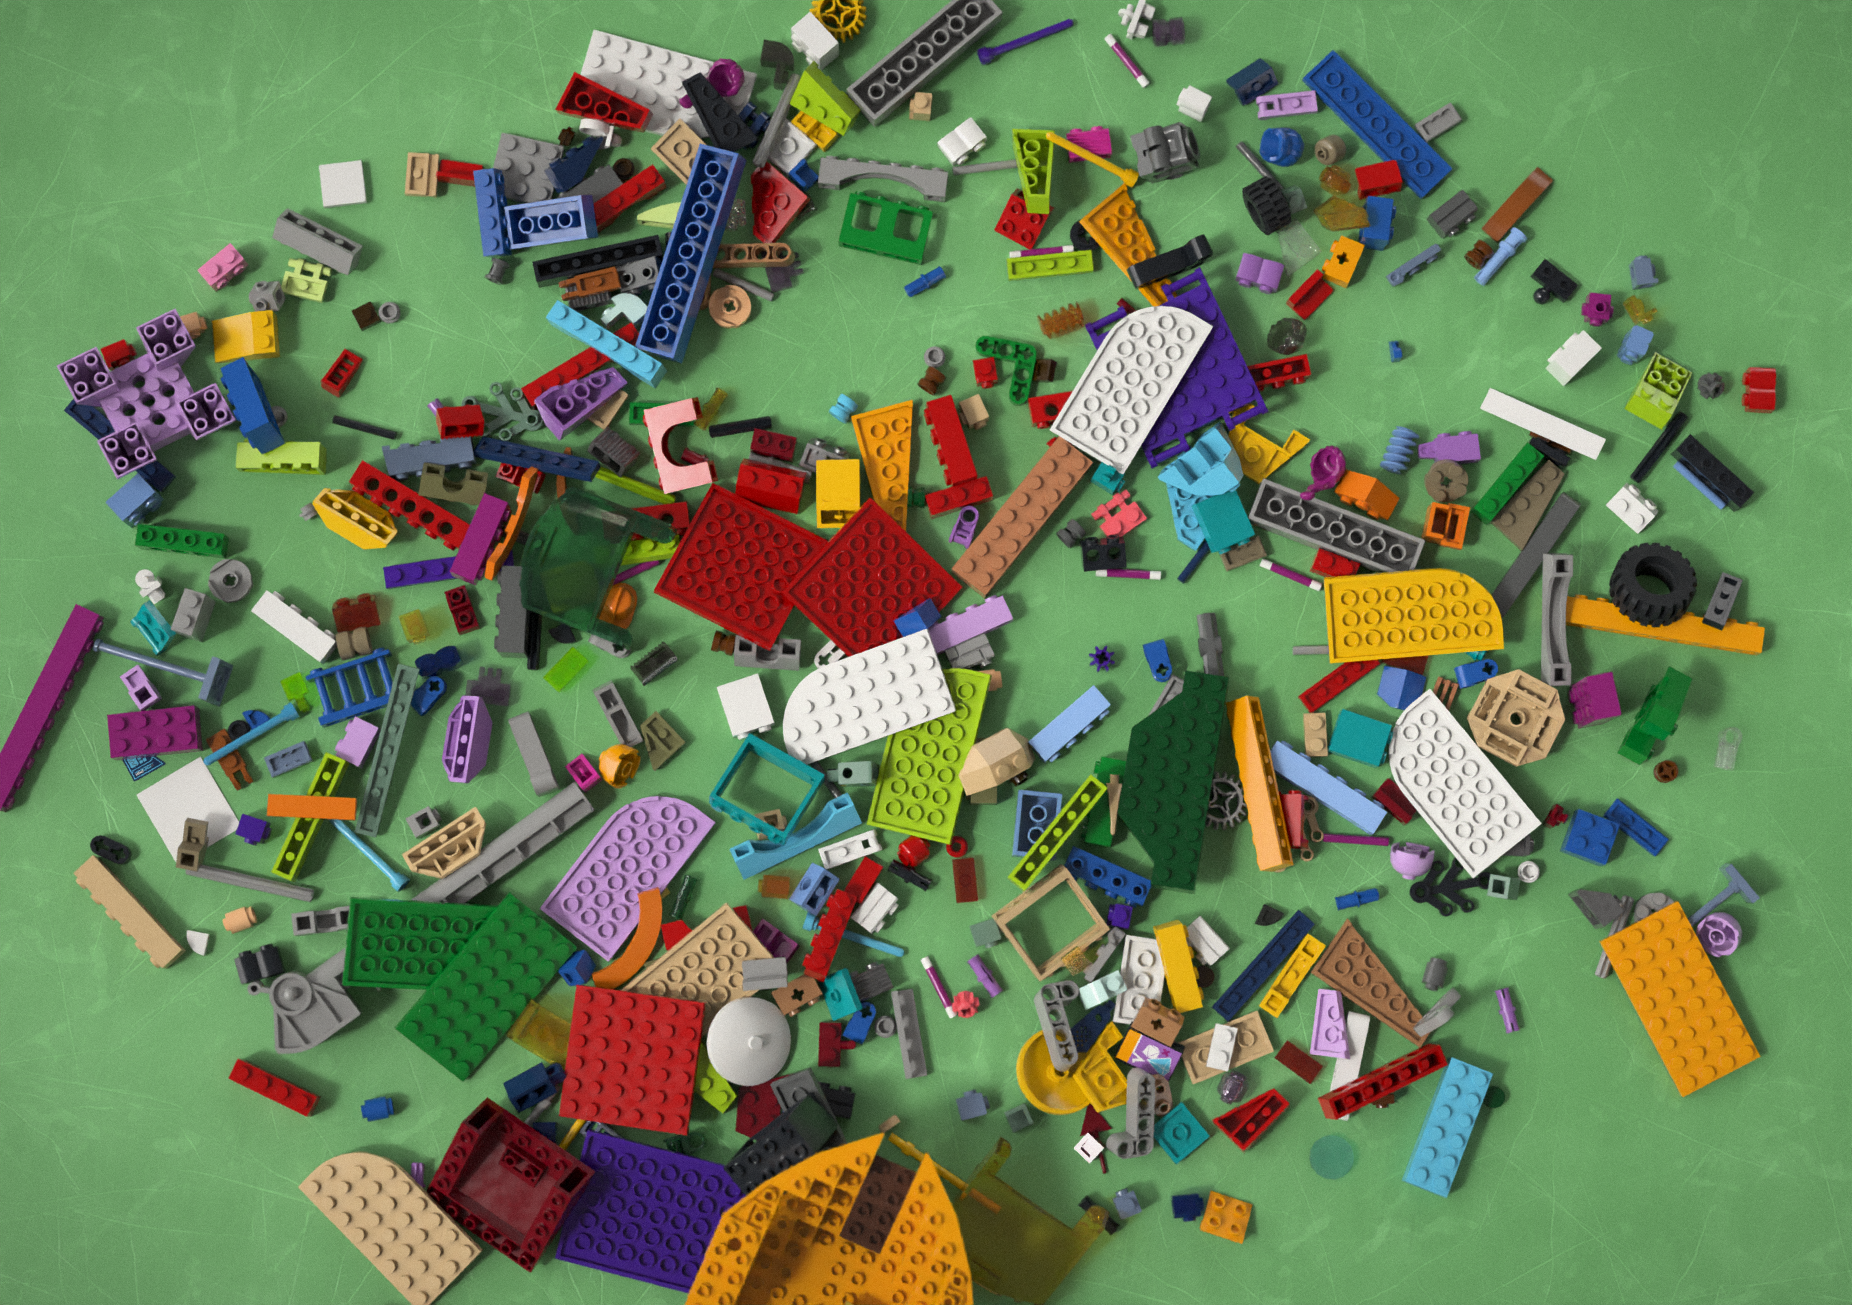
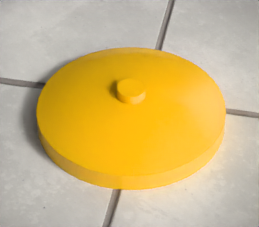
M1043 1030L1031 1036L1021 1048L1016 1065L1018 1083L1025 1097L1036 1108L1053 1115H1068L1085 1108L1090 1104V1101L1072 1076L1088 1052L1078 1053V1059L1072 1067L1065 1072H1061L1053 1066ZM1056 1035V1038L1062 1041L1061 1037Z

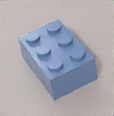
M1018 790L1012 857L1023 858L1060 813L1062 794ZM1057 852L1050 860H1056Z

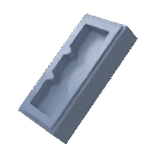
M305 741L264 757L272 778L313 762Z

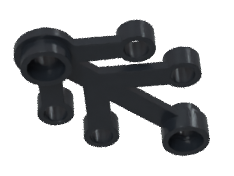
M1454 858L1451 862V868L1440 884L1430 886L1437 874L1444 870V864L1437 860L1432 863L1430 871L1424 880L1416 882L1410 887L1409 894L1414 902L1429 903L1439 910V914L1443 917L1450 916L1453 908L1448 903L1443 904L1433 894H1443L1460 906L1462 912L1469 913L1474 909V903L1471 900L1464 899L1454 891L1472 887L1486 890L1489 886L1491 873L1482 872L1476 878L1452 882L1459 870L1464 868L1463 866L1460 868L1456 867L1455 861L1457 859ZM1435 863L1440 864V871L1434 870ZM1482 877L1487 878L1488 883L1486 885L1481 884L1480 879ZM1418 888H1421L1424 891L1422 897L1418 896L1416 893ZM1465 902L1471 905L1469 910L1464 909L1463 904ZM1443 906L1449 908L1448 914L1442 912Z

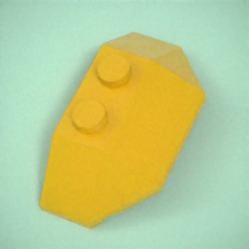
M324 488L313 500L312 504L327 528L364 550L386 548L398 533L389 512L354 491Z

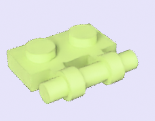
M290 258L288 266L294 267L295 270L294 273L285 271L281 285L283 293L323 303L328 282L321 280V276H331L332 268L325 267L321 263H308L305 259L298 258V260ZM304 270L314 272L313 277L302 275Z

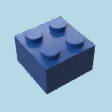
M1374 196L1367 197L1362 206L1358 239L1359 243L1365 245L1364 249L1383 251L1385 246L1389 245L1394 232V227H1390L1396 215V206H1393L1394 199Z
M1581 809L1575 810L1560 852L1600 867L1605 866L1620 824Z

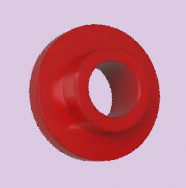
M953 836L951 845L946 844L948 854L955 858L965 855L968 849L967 841L961 836ZM954 843H959L961 845V849L959 851H955L953 849Z

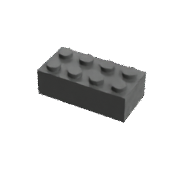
M502 566V571H498V584H500L501 593H497L496 604L499 606L500 614H496L495 626L498 627L499 634L495 636L494 649H497V652L504 658H528L533 577L529 567Z

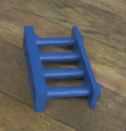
M379 648L373 650L372 655L326 670L322 668L310 671V675L305 676L309 683L314 681L316 683L324 709L323 716L318 717L322 727L325 728L355 718V716H362L387 707L393 685L386 658L393 656L389 649ZM375 661L378 662L386 687L385 695L378 698L373 693L365 667L366 664ZM354 668H357L366 697L364 699L365 702L360 704L353 702L344 673ZM336 675L345 703L344 709L336 711L332 708L323 678Z

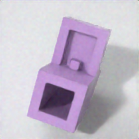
M136 665L120 676L129 690V695L141 711L147 710L162 699L157 688L151 683L140 665Z

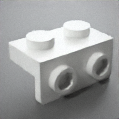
M1626 483L1606 506L1639 534L1658 513L1657 506L1650 499L1646 500L1642 497L1640 490L1636 486Z

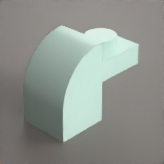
M618 294L611 298L615 307L606 309L601 318L602 324L607 329L611 328L623 316L630 323L632 322L636 328L643 322L647 306L640 298L633 294Z
M1117 970L1080 988L1078 996L1084 1009L1087 1010L1126 991L1127 988Z

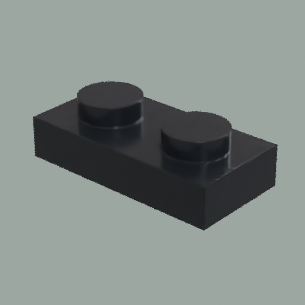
M1532 437L1528 441L1531 446L1544 455L1543 459L1546 461L1550 460L1561 469L1570 460L1566 456L1567 453L1559 448H1551L1542 438L1536 437L1535 439Z

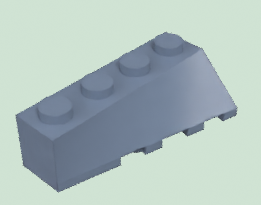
M467 436L465 438L457 437L456 439L454 437L452 439L444 438L443 440L440 439L441 443L427 440L419 443V446L404 443L400 444L398 449L391 450L390 446H382V451L389 476L396 481H404L408 479V476L412 475L421 477L424 462L444 465V473L450 472L451 468L459 467L461 470L472 468L473 464H477L473 451V439L471 436L469 438Z

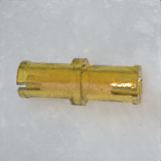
M716 388L708 403L703 405V418L697 419L694 424L698 428L706 430L713 417L718 415V409L726 397H728V394L722 389Z

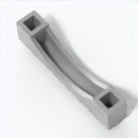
M835 156L821 158L818 188L840 190V186L855 180L880 178L906 184L923 194L924 200L945 202L948 172H944V169L932 168L931 170H925L917 165H912L908 168L902 167L898 163L881 165L878 161L863 163L854 158H848L845 161L838 160L839 158Z
M1543 553L1541 681L1550 686L1571 685V663L1569 662L1566 642V603L1570 579L1573 577V555L1565 553Z

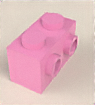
M230 243L197 271L216 292L224 288L233 277L241 274L248 266V263Z

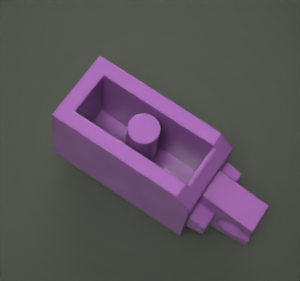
M1471 431L1460 432L1458 436H1450V433L1438 434L1437 438L1432 442L1417 446L1419 459H1432L1434 463L1444 459L1453 460L1458 464L1477 463L1481 459L1478 434H1472Z

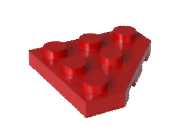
M766 161L763 168L757 167L751 174V184L753 185L752 213L754 214L753 234L763 243H776L811 198Z

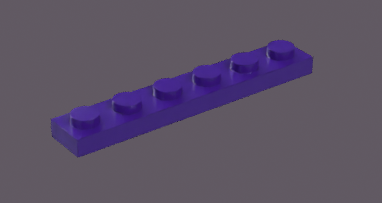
M512 549L503 566H515ZM456 556L383 567L386 589L458 579L450 573Z

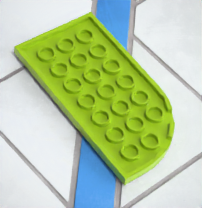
M961 668L942 670L957 710L956 712L888 736L867 825L951 845L964 794V788L958 775L963 769L971 747L976 744L992 677L990 674Z

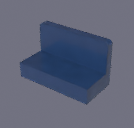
M1262 59L1254 61L1226 79V83L1234 89L1239 103L1243 106L1278 85L1272 67Z

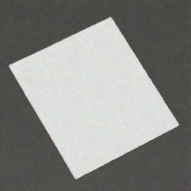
M201 757L137 794L138 799L175 862L178 847L183 841L184 824L187 818L209 822L207 847L237 830L239 824L238 819Z

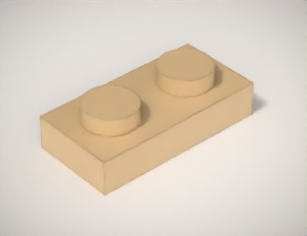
M1303 714L1305 755L1308 757H1327L1326 714Z

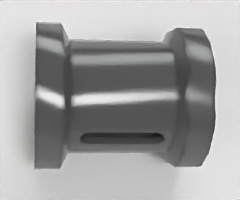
M492 258L493 264L489 273L485 275V279L502 285V278L506 269H509L510 264L500 259Z

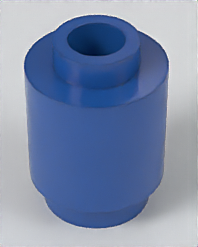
M384 1096L365 1100V1105H361L363 1118H367L368 1122L387 1119L389 1116L394 1115L392 1098Z

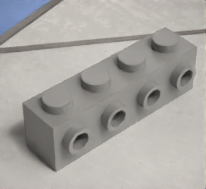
M288 208L277 218L272 237L282 244L288 245L300 253L318 260V262L326 264L346 275H349L357 267L363 248L362 245Z

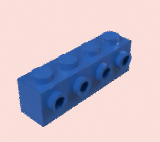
M490 168L473 171L483 256L495 258L512 255L504 209L507 206V198L504 191L505 180L502 170Z
M1075 846L1072 847L1064 865L1075 881L1077 879L1085 881V886L1093 890H1097V888L1105 890V895L1113 899L1121 897L1125 899V904L1133 908H1137V905L1143 906L1151 888V880Z

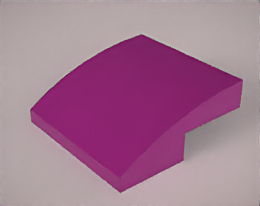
M763 918L753 930V933L775 958H786V964L800 947V945Z

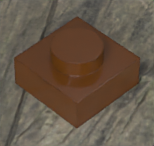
M1390 1093L1371 1104L1376 1105V1108H1388L1389 1104L1395 1103L1394 1094Z

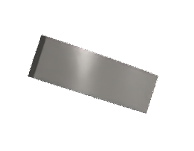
M610 680L593 689V693L620 744L632 747L642 742L643 739L613 681Z

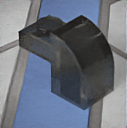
M764 40L760 58L761 66L776 68L773 82L774 89L783 90V84L788 82L789 71L795 70L793 54L783 43Z

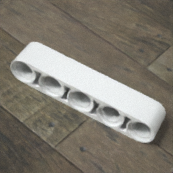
M1351 1011L1347 1012L1345 1024L1350 1059L1337 1058L1330 1091L1358 1078L1370 1016ZM1350 1114L1340 1118V1120L1348 1121Z

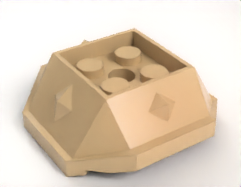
M1518 669L1487 679L1467 720L1478 747L1518 767L1546 758L1565 721V717L1559 700L1558 690ZM1512 714L1519 716V725H1514L1511 722L1510 716Z

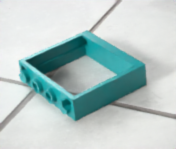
M749 733L710 794L709 804H711L714 810L729 814L730 818L735 822L747 824L753 832L758 834L761 832L768 836L771 842L775 844L780 843L785 846L823 785L825 775ZM750 751L812 785L784 832L721 798Z

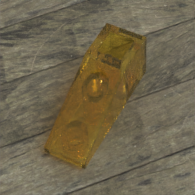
M1332 196L1313 210L1322 227L1330 231L1370 226L1367 219L1369 217L1368 213L1363 207H1358L1354 203H1349L1345 199H1340L1336 196Z

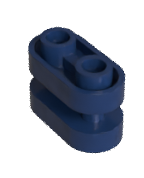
M750 101L738 115L746 124L750 119L754 122L750 129L758 137L762 131L766 132L771 116L765 111L760 115L755 113L758 106ZM757 140V141H755V142H753V143H751V144H749V145H747V146H745V147H743V148H744L745 150H747V149H749V148L753 149V148L756 146V144L758 143L759 140Z

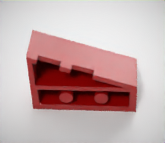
M1273 1088L1249 1102L1212 1119V1123L1245 1153L1290 1107V1103Z

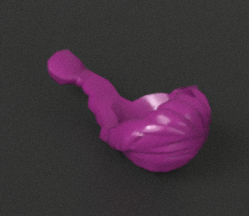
M720 58L715 61L707 76L709 82L722 97L737 95L745 81L742 67L732 59ZM688 94L679 99V103L683 108L688 109L693 106Z
M1333 445L1326 446L1312 456L1310 466L1314 484L1309 485L1307 490L1300 494V498L1308 501L1312 500L1315 497V493L1333 488L1344 475L1346 458L1339 447Z

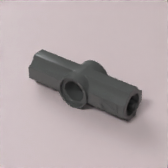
M1215 613L1197 615L1198 647L1200 657L1203 659L1204 673L1224 676L1221 657L1223 653L1220 635H1218Z

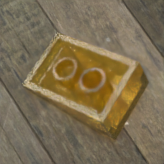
M531 999L512 1026L507 1037L551 1065L560 1063L565 1072L571 1024Z

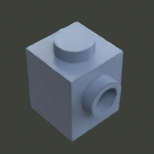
M976 1089L963 1092L964 1097L956 1099L961 1121L987 1114L986 1109H990L987 1096H982V1092L977 1093Z
M1125 1188L1115 1192L1116 1197H1113L1112 1201L1121 1220L1142 1212L1133 1190L1128 1191Z

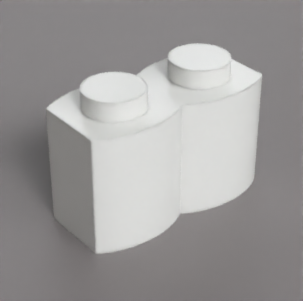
M1189 85L1187 89H1182L1178 97L1179 100L1176 104L1180 106L1178 111L1202 122L1210 106L1212 96Z
M969 118L943 137L937 144L938 148L954 166L957 163L961 165L966 162L971 152L975 151L977 153L986 146L987 137L974 120Z

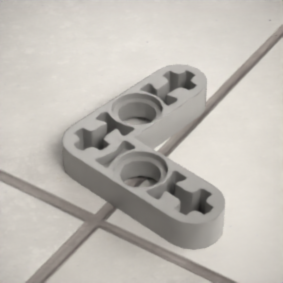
M1455 988L1445 993L1413 1027L1416 1033L1422 1037L1446 1023L1454 1015L1451 1007L1460 999L1461 995Z

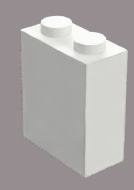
M758 674L717 687L733 738L738 737L739 740L747 738L749 733L758 730L759 733L770 731L772 729L771 726L775 725Z

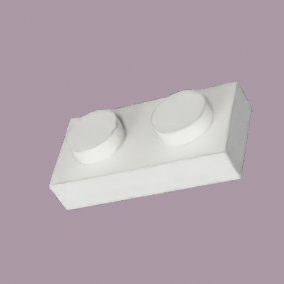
M1215 1023L1206 1067L1228 1071L1238 1028Z

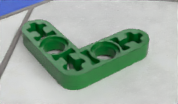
M982 336L977 339L975 349L980 356L994 357V359L1015 363L1009 400L1015 406L1024 405L1029 395L1037 355L1036 349L1030 344L990 336ZM987 341L988 346L994 347L995 343H998L996 354H993L994 349L991 348L982 351V347L979 344ZM1003 345H1008L1012 348V353L1004 356L1000 353V348ZM1016 347H1019L1018 352L1021 353L1030 350V354L1033 357L1029 356L1028 360H1026L1024 355L1018 354L1017 358H1014ZM1019 370H1026L1029 374L1028 379L1024 381L1019 380L1017 372ZM1018 385H1027V388L1022 387L1021 392L1025 397L1017 401L1013 394L1017 393Z

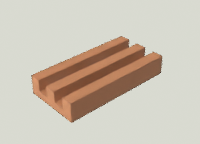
M1438 677L1432 692L1436 695L1440 684H1444L1439 698L1441 703H1443L1448 687H1452L1445 705L1449 711L1459 684Z

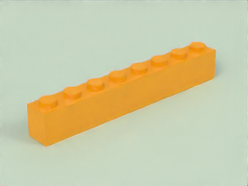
M1247 695L1226 703L1227 717L1232 730L1231 737L1235 745V757L1240 770L1239 777L1243 784L1244 800L1248 809V821L1251 824L1253 833L1252 841L1257 853V864L1260 867V871L1273 872L1294 864L1259 697Z

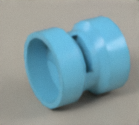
M840 394L837 404L830 408L829 413L837 420L846 424L850 419L849 415L851 412H855L858 405L849 397Z

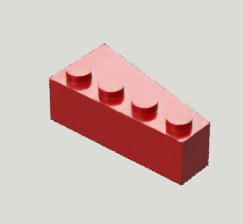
M576 72L573 73L555 109L561 115L579 119H594L611 126L641 133L645 132L653 116L650 109Z

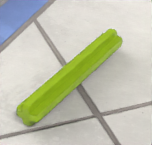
M601 466L595 476L662 504L675 503L676 497L672 494H664L662 490L624 475L620 478L613 471Z

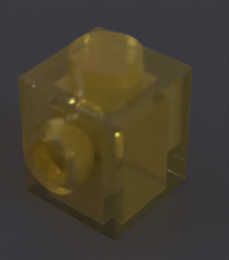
M419 609L398 616L409 643L413 642L414 645L426 641V637L430 636L423 614Z

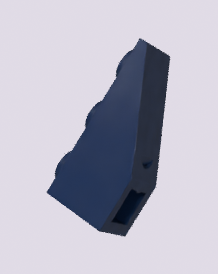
M591 135L582 141V146L579 148L575 146L565 152L567 156L562 159L557 158L549 163L550 167L544 172L557 193L565 192L582 181L603 141L602 136L593 137Z

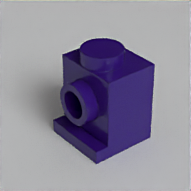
M1110 904L1106 921L1107 926L1129 929L1133 907Z

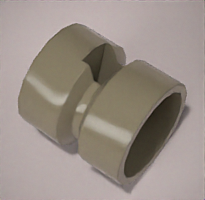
M366 626L354 629L353 633L349 631L336 633L337 647L342 660L354 658L356 654L360 656L372 654L371 639Z

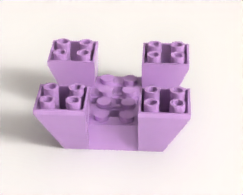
M176 309L136 327L147 354L115 370L109 371L97 347L57 365L75 402L78 405L102 407L115 432L97 440V443L117 479L156 461L157 459L153 452L189 434L196 440H199L236 421L216 383L194 393L181 367L196 346ZM139 381L145 382V385L141 388L134 387ZM168 390L175 392L171 397L164 396V393ZM147 400L155 401L154 405L150 407L144 404ZM129 409L136 411L132 416H126L125 412ZM158 418L165 419L162 425L154 424Z

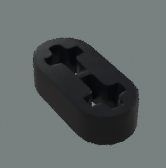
M101 835L91 840L90 848L96 855L121 865L126 864L131 859L132 853L130 848L117 841ZM104 840V845L108 846L109 850L100 849L98 851L99 847L96 846V843ZM124 849L125 858L117 860L118 855L112 853L113 850L121 851Z

